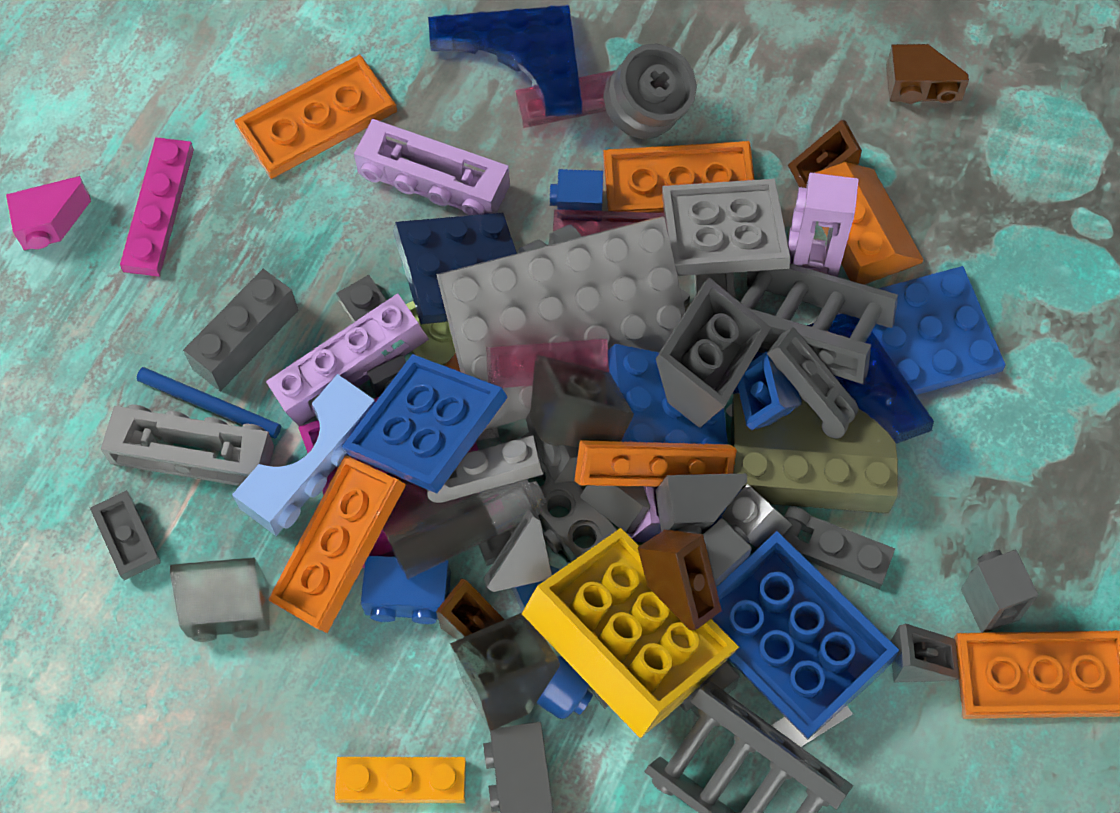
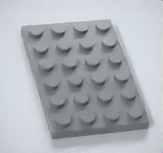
M656 217L436 274L460 372L502 387L508 397L484 430L525 419L540 394L582 392L586 401L611 394L608 350L614 344L660 353L686 312L664 217Z

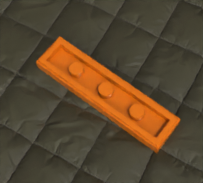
M580 440L574 481L579 485L658 487L667 475L733 474L737 449L732 445Z

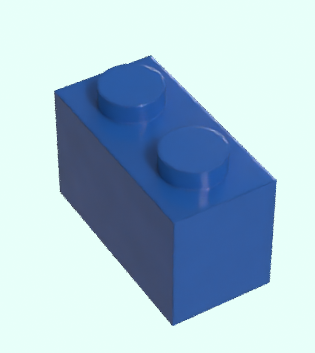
M368 556L365 562L361 605L365 615L379 622L395 621V617L412 618L413 622L419 624L436 623L438 619L436 610L448 597L450 591L451 570L449 561Z

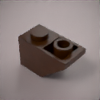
M929 44L891 45L886 64L890 102L912 104L918 101H939L941 103L962 101L969 82L968 73Z

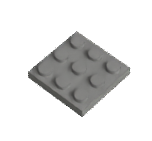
M775 179L662 186L665 222L677 276L790 268V253Z

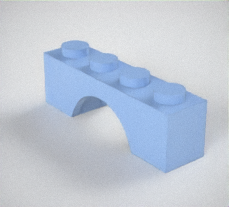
M337 374L312 402L316 417L320 423L319 436L312 450L301 460L287 466L272 467L258 464L232 494L239 509L275 536L283 528L291 527L298 519L301 512L300 508L310 497H316L323 490L328 475L336 466L339 467L344 456L350 457L342 445L375 404V400Z

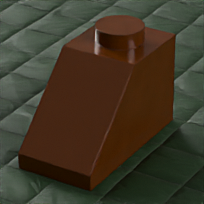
M663 530L638 547L647 586L689 630L696 631L722 611L703 534Z

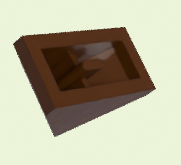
M841 120L790 162L788 167L798 186L806 188L809 173H815L843 162L858 165L862 150L847 122Z
M465 579L460 580L436 610L440 628L489 663L493 662L516 632Z

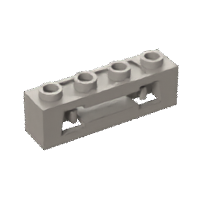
M132 404L128 408L113 407L101 451L109 463L113 465L240 486L258 464L270 466L275 446L269 432L258 425L244 424L242 427L228 425L225 421L218 418L207 417L203 421L191 419L177 411H167L166 414L151 412V410L144 406ZM153 435L162 437L164 442L221 451V456L225 460L216 459L215 454L212 452L159 444Z

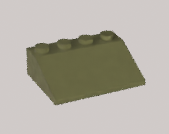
M734 390L731 445L737 449L733 474L746 473L747 483L742 489L747 484L750 485L772 505L876 513L890 512L898 496V458L890 400L853 398L858 405V413L853 421L849 423L845 434L841 438L835 439L824 433L822 430V419L801 396L802 404L791 413L781 417L769 426L751 430L746 425L739 390Z

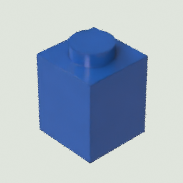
M558 169V184H550V206H557V221L602 222V170Z

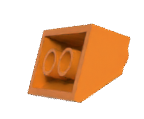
M843 162L815 172L858 179L855 215L841 262L850 281L865 285L923 263L924 259L874 169ZM822 227L824 233L828 236L829 227Z

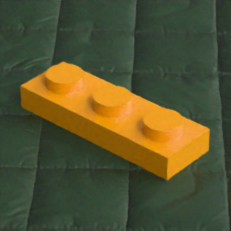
M337 757L335 801L337 803H465V757Z

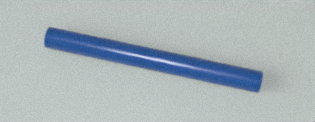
M142 367L137 374L138 382L240 425H258L268 431L271 438L276 439L280 433L281 424L148 368Z

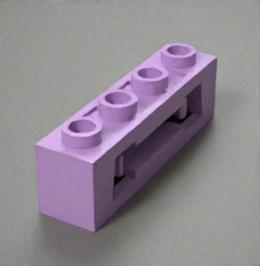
M375 119L371 120L354 152L358 174H361L365 179L371 182H384L405 194L415 193L421 195L439 206L449 205L458 208L467 215L497 213L510 186L508 165ZM386 136L399 141H403L407 144L403 145L392 140L386 139ZM464 163L483 169L485 172L466 167Z
M809 173L807 187H799L796 208H794L792 226L789 231L788 248L790 264L838 276L855 215L858 189L857 178ZM816 221H819L818 226L829 227L827 246H825L826 240L813 239Z
M397 293L267 380L266 383L285 413L298 426H301L316 416L313 406H310L308 401L319 395L337 374L355 387H359L369 380L367 371L400 355H407L429 340V338ZM399 340L405 342L396 349L392 347ZM384 350H386L387 352H391V353H389L388 355L384 356L381 352H383Z

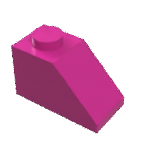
M80 176L6 194L12 230L24 251L42 249L49 244L60 242L91 202L90 194Z

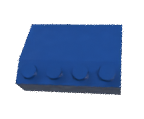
M778 531L716 587L722 611L714 616L712 620L739 646L737 651L728 660L807 740L863 692L894 662L899 652V649Z

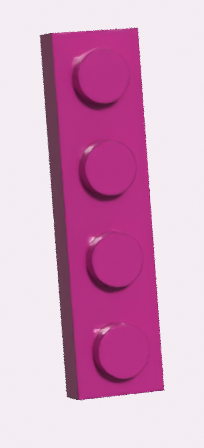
M155 137L120 262L123 272L160 277L194 151L191 141Z

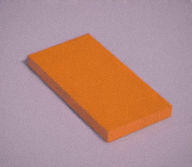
M359 54L235 119L234 122L270 179H273L368 128L372 119L381 121L396 113L397 107L363 57Z
M750 141L603 150L608 220L665 217L662 186L755 180Z
M345 455L268 601L313 627L328 633L406 484Z
M1120 631L957 633L954 637L960 676L959 687L963 719L1120 716Z

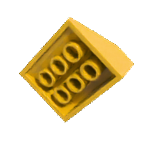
M620 528L539 584L524 608L522 615L639 738H642L674 711L730 658L739 646L712 619L696 631L689 630L647 586L638 552L639 545Z

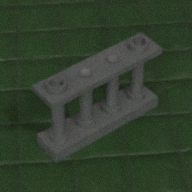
M790 264L789 269L747 271V286L750 287L740 303L771 327L757 352H768L783 332L794 327L833 375L863 384L868 375L871 345L867 344L866 341L875 324L893 327L898 294L794 264ZM765 291L786 297L775 316L754 310ZM801 302L823 308L812 327L791 321ZM838 312L860 319L850 338L828 332Z
M711 681L702 686L692 699L691 703L699 708L698 714L700 716L671 760L667 762L660 756L649 764L644 771L653 778L652 783L658 790L670 796H677L698 813H735L718 799L750 752L755 753L757 751L770 760L771 770L741 813H763L786 779L791 780L794 778L807 788L806 793L808 796L796 813H818L822 806L828 807L829 804L837 810L854 786ZM722 725L734 734L733 739L735 743L703 789L683 774V772L713 727Z

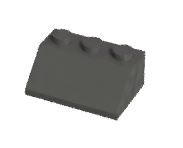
M710 278L704 282L656 357L667 402L699 428L725 407L771 329L768 324Z

